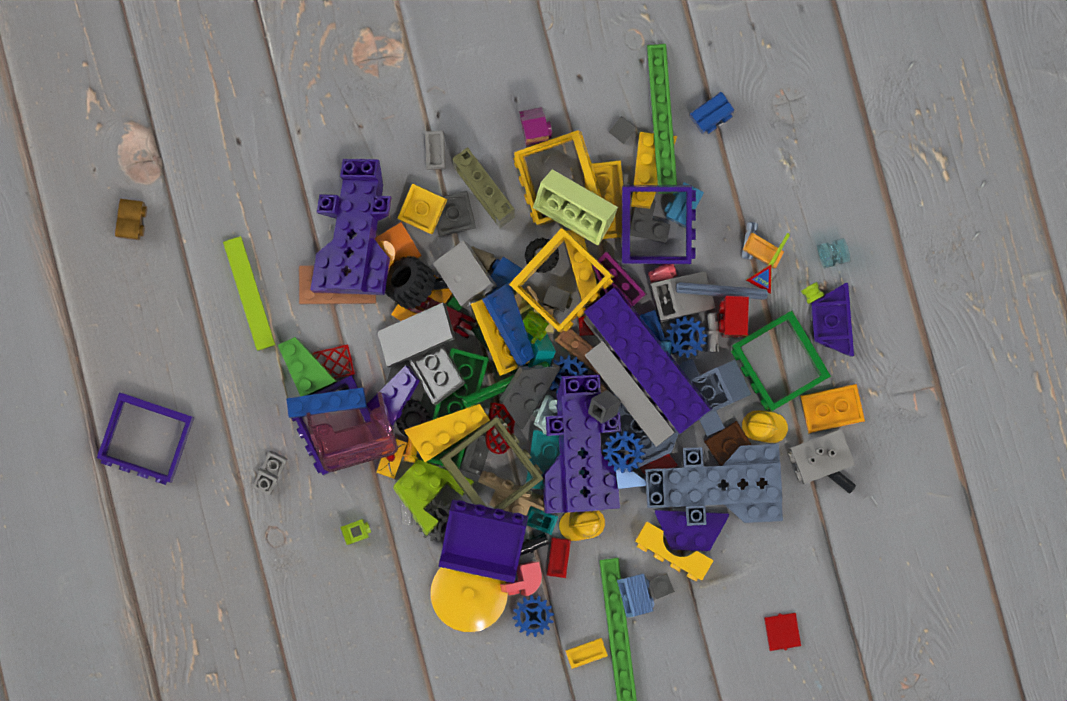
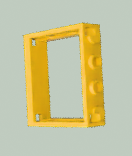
M579 130L514 152V165L516 169L519 168L521 174L519 181L521 186L525 187L526 194H524L526 203L531 206L532 212H530V216L533 222H536V225L542 226L555 220L548 216L543 217L541 212L533 208L537 195L525 160L527 156L574 141L589 191L603 198L583 134Z
M561 228L509 285L558 332L562 333L563 331L567 332L573 326L572 321L576 317L580 318L585 313L584 311L587 310L585 307L590 302L593 304L600 297L598 293L603 288L606 290L613 283L611 279L614 276L565 229ZM566 239L605 277L563 322L559 323L522 285Z

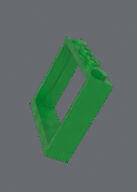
M792 310L731 346L733 350L730 352L736 361H740L742 373L745 377L749 376L752 381L750 384L755 394L759 393L762 398L760 400L761 405L770 412L831 377ZM787 321L820 377L773 403L740 347Z

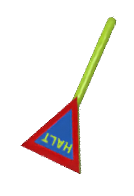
M789 233L785 235L770 264L746 279V281L761 289H766L771 294L772 266L788 240Z

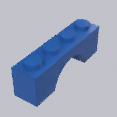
M364 388L286 399L290 419L367 408Z

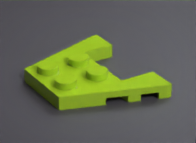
M418 459L395 483L393 489L406 508L408 507L414 520L419 523L423 533L427 536L438 524V520L424 510L446 485H449L461 496L465 493L448 470ZM466 478V480L472 486L474 481L472 479Z

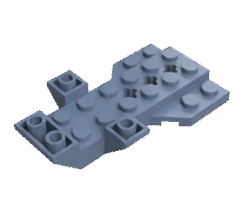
M693 359L679 364L680 368L713 408L699 419L707 436L724 429L717 410L752 395L736 360L714 368L702 375L699 374ZM637 383L639 387L643 389V386L640 383ZM649 398L650 401H651L653 404H655V402L653 401V399H652V398ZM622 402L620 403L618 412H620L621 434L623 435L624 431H628V436L635 433V439L641 438L639 444H645V447L641 450L646 452V455L641 456L644 462H638L639 467L672 453L679 434L675 428L673 429L675 433L656 447L643 429L639 431L633 428L636 420ZM664 413L661 414L665 420L668 419ZM630 441V445L636 449L635 445Z
M779 444L740 446L722 466L703 467L702 447L683 448V468L645 469L647 508L685 506L687 526L706 525L705 505H725L744 523L783 521ZM760 478H764V481H767L764 489H760V486L756 484L760 481ZM741 479H745V482H748V486H745L744 490L737 486ZM721 480H725V483L728 482L729 484L725 491H721V488H718Z

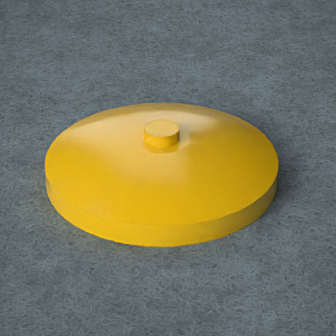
M441 567L437 571L431 585L432 606L441 621L455 630L462 632L483 630L496 622L505 609L508 593L501 591L500 584H504L506 581Z

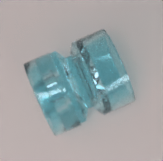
M844 238L834 240L832 244L827 242L817 245L820 261L824 269L835 266L837 262L843 264L851 261L849 249Z

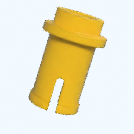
M408 438L406 453L403 454L404 461L415 463L418 460V457H416L417 449Z

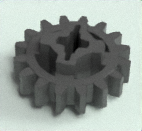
M433 500L432 505L428 504L426 509H424L427 512L432 509L431 515L433 517L436 512L438 518H442V522L438 526L439 530L435 526V534L431 532L428 534L431 536L430 541L437 537L438 542H441V537H445L446 530L442 533L441 528L448 522L449 516L441 515L439 508L445 510L449 515L450 504L443 506V501L436 504V501Z

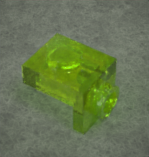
M530 310L523 319L526 331L534 337L531 340V343L534 344L537 339L541 341L548 333L545 329L549 323Z

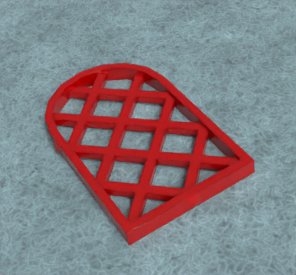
M348 344L312 353L313 355L318 354L317 359H319L320 355L327 358L324 364H322L324 366L328 360L335 363L332 369L327 366L325 368L330 373L337 375L334 377L336 379L355 374ZM344 348L342 353H340L336 349ZM346 349L348 351L349 358L343 355ZM331 351L329 356L325 355L323 352ZM333 352L340 355L337 361L330 358ZM341 357L348 360L345 366L338 363ZM349 362L351 364L352 371L346 368ZM336 365L343 368L340 374L333 371ZM344 370L350 372L349 374L342 375Z
M490 402L488 418L491 420L497 415L499 419L502 418L504 421L508 417L511 422L507 424L506 430L510 435L514 433L515 421L510 416L506 407L503 404ZM502 409H504L506 415H504L503 417H501L499 413ZM493 426L486 431L487 448L494 454H504L510 447L499 432L495 436L492 435L491 431L495 428ZM498 436L502 439L499 444L495 440ZM492 442L496 445L494 449L490 446ZM504 443L506 448L501 450L500 446Z

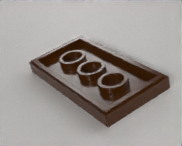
M737 421L704 441L719 466H722L740 446L752 445ZM760 478V481L756 484L760 486V489H764L767 481H764V478ZM741 479L737 486L744 490L745 486H748V482H745V479Z

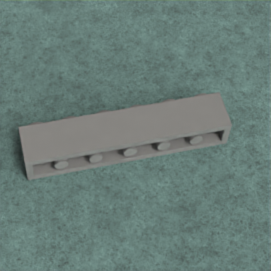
M602 341L585 354L586 358L618 399L621 400L622 404L654 445L658 447L675 433L673 430L675 427L668 419H664L661 415L663 413L656 403L653 404L650 401V395L644 388L641 389L637 384L639 381L632 373H628L625 369L627 366L621 358L617 359L614 355L615 351L610 344Z

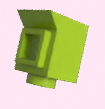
M363 519L340 527L346 545L369 538L368 533H371L368 521L364 523Z

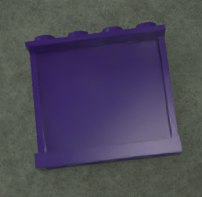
M452 499L438 567L514 583L529 516Z

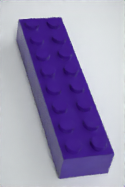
M618 287L610 290L584 311L679 434L686 431L713 409Z

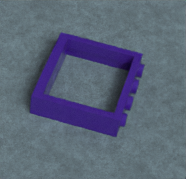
M692 185L622 186V264H691L692 259H696V248H692V240H696V228H692V221H696V209H692V202H696V190H692ZM631 192H686V256L631 255Z
M349 376L314 394L335 392L346 386L349 389H356L358 387L354 378ZM368 407L359 410L376 443L329 467H326L303 418L292 419L299 426L297 432L300 438H305L308 444L305 448L309 456H314L316 462L313 464L318 474L322 473L325 476L386 446Z
M119 392L97 458L101 459V464L111 467L113 463L119 465V470L130 473V470L138 472L137 476L146 479L152 476L156 478L155 482L164 485L167 482L172 483L194 417ZM125 402L185 422L168 475L107 455Z

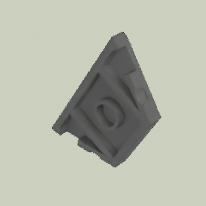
M552 364V367H543L542 365L519 367L501 396L500 401L520 429L523 430L561 369L557 364Z

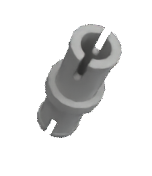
M710 313L707 314V352H719V335H721L719 332V314Z

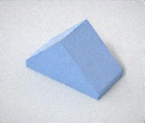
M621 468L616 471L618 489L646 485V481L633 471L628 472L626 469L625 473H621Z

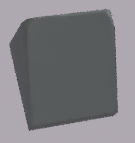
M621 116L609 133L624 144L634 133L636 127Z

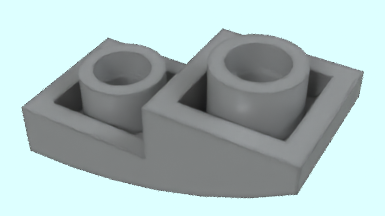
M270 451L252 488L270 496L288 459Z

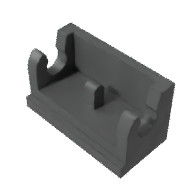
M481 435L468 445L461 470L481 476L489 452L486 445V436Z

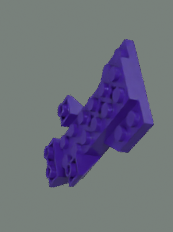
M343 159L340 177L343 179L340 197L338 195L319 194L317 213L335 218L336 224L333 240L316 253L310 290L313 293L384 295L390 258L376 242L375 237L378 221L389 216L392 197L382 196L384 185L378 159Z
M600 375L563 376L557 393L558 416H545L546 436L559 435L560 455L555 459L551 467L543 473L544 512L546 514L620 509L616 471H614L613 465L608 466L609 461L601 455L600 433L621 432L620 412L602 424L588 414L592 398L601 394ZM578 451H583L582 458L578 455ZM579 470H584L583 477L579 475ZM585 489L586 492L584 496L583 494H580V490Z

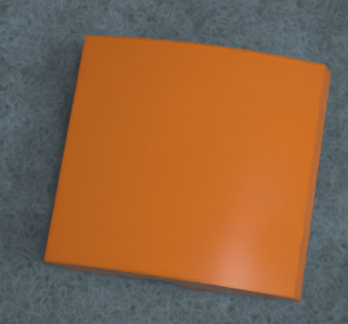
M402 222L375 237L376 242L388 241L394 246L396 254L391 266L402 257H421L419 250Z

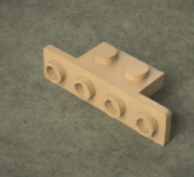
M483 471L478 480L479 483L495 489L489 504L492 507L497 506L520 488V486L512 481L504 480L492 472ZM528 490L506 507L504 511L527 515L530 506L544 511V495H538Z

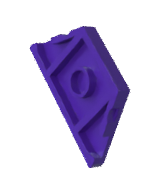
M844 283L811 303L814 342L853 357L854 346L849 285Z
M655 510V515L661 529L664 531L663 533L671 550L710 551L729 517V514L706 513V525L687 526L686 512Z

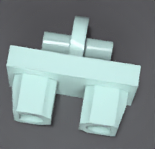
M545 395L540 409H535L533 412V416L536 418L534 425L539 427L544 434H546L545 416H557L558 414L557 400L551 395Z

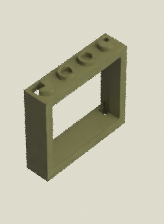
M468 147L452 158L455 171L499 229L515 218V209Z
M494 417L439 460L473 504L487 507L451 458L494 426L533 477L494 507V509L504 510L543 480L541 476L543 473L537 464L533 465L529 460L531 459L530 454L518 446L520 442L513 433L510 435L506 430L508 426L502 418Z

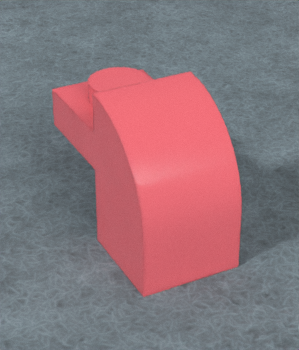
M531 561L518 564V580L514 581V583L500 584L501 591L508 593V595L519 594L521 591L523 596H529L536 592L542 580L539 562Z

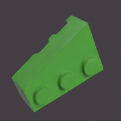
M294 337L278 345L300 396L312 395L338 382L299 338Z

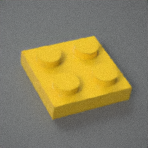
M412 184L397 219L429 234H433L448 199L416 184Z

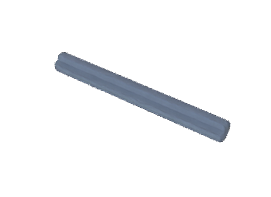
M682 282L676 284V292L684 294L722 297L743 296L749 297V299L761 300L768 297L766 289Z

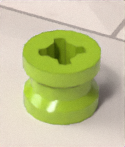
M818 282L801 290V293L806 296L808 304L825 295L818 288Z

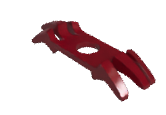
M427 297L428 303L422 302L420 307L425 311L440 303ZM446 306L454 332L467 339L469 335L456 328L457 325L476 332L475 328L460 320L463 318L475 323V319ZM409 308V309H408V310H410V311H412V312H415V313H417V314L420 313V312H423V311H421V310H419V309H416V308H413V309Z

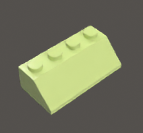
M553 169L540 183L533 206L537 211L596 245L601 243L614 220L618 208Z

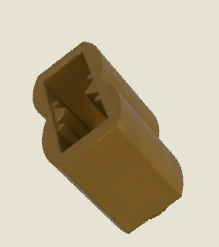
M120 199L115 237L140 240V237L144 236L145 225H142L143 217L146 218L147 206H145L143 201Z

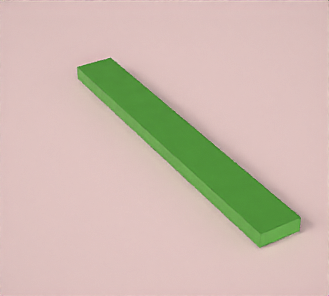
M666 44L647 45L657 184L677 185ZM658 192V194L677 193V192Z
M619 558L599 560L617 701H637L626 613L617 580L621 579Z

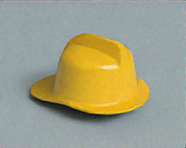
M754 410L744 417L742 430L749 439L777 443L785 438L788 432V424L780 414Z
M599 510L567 512L561 517L559 522L561 534L571 541L597 537L603 532L605 527L604 516Z

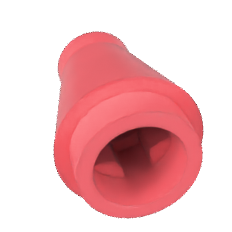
M662 264L648 272L651 283L678 276L674 264Z

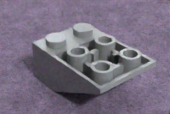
M706 271L650 285L660 323L715 309L713 297L710 295L676 292V284L679 282L709 285Z

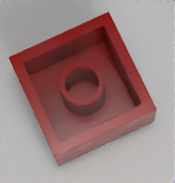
M725 296L723 301L719 303V314H723L722 320L719 321V332L722 333V338H745L748 336L749 297Z

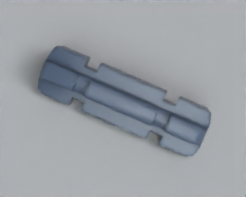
M747 223L746 230L748 232L745 233L744 245L751 233L756 234L755 231L758 230L757 223ZM745 251L742 252V258L753 259L752 255Z

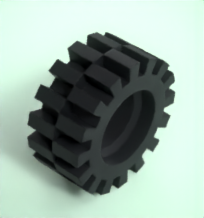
M541 237L529 243L525 251L526 264L534 258L536 250L543 248L550 239ZM558 248L536 270L537 273L550 272L556 267L559 260Z
M406 404L402 409L400 418L396 420L398 430L406 437L408 436L404 430L410 428L406 424V418L409 414H418L421 418L420 424L431 421L429 412L420 404Z

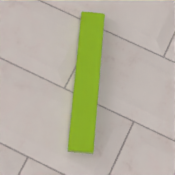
M242 237L224 241V248L256 349L260 351L276 346Z

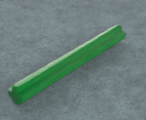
M546 361L537 364L543 367H550ZM514 375L463 397V405L469 408L503 393Z

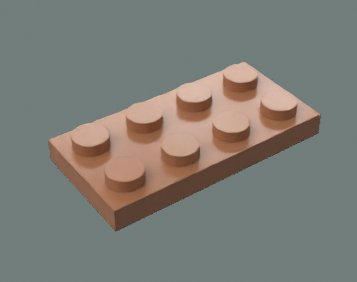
M299 266L300 305L376 304V295L313 293L310 289L314 266Z

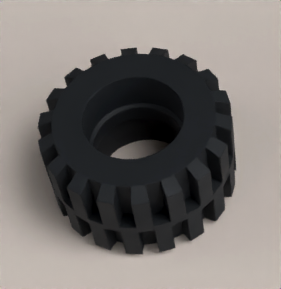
M414 256L402 257L389 268L385 294L401 307L413 309L416 306H420L431 295V291L435 286L433 284L435 282V274L431 268Z

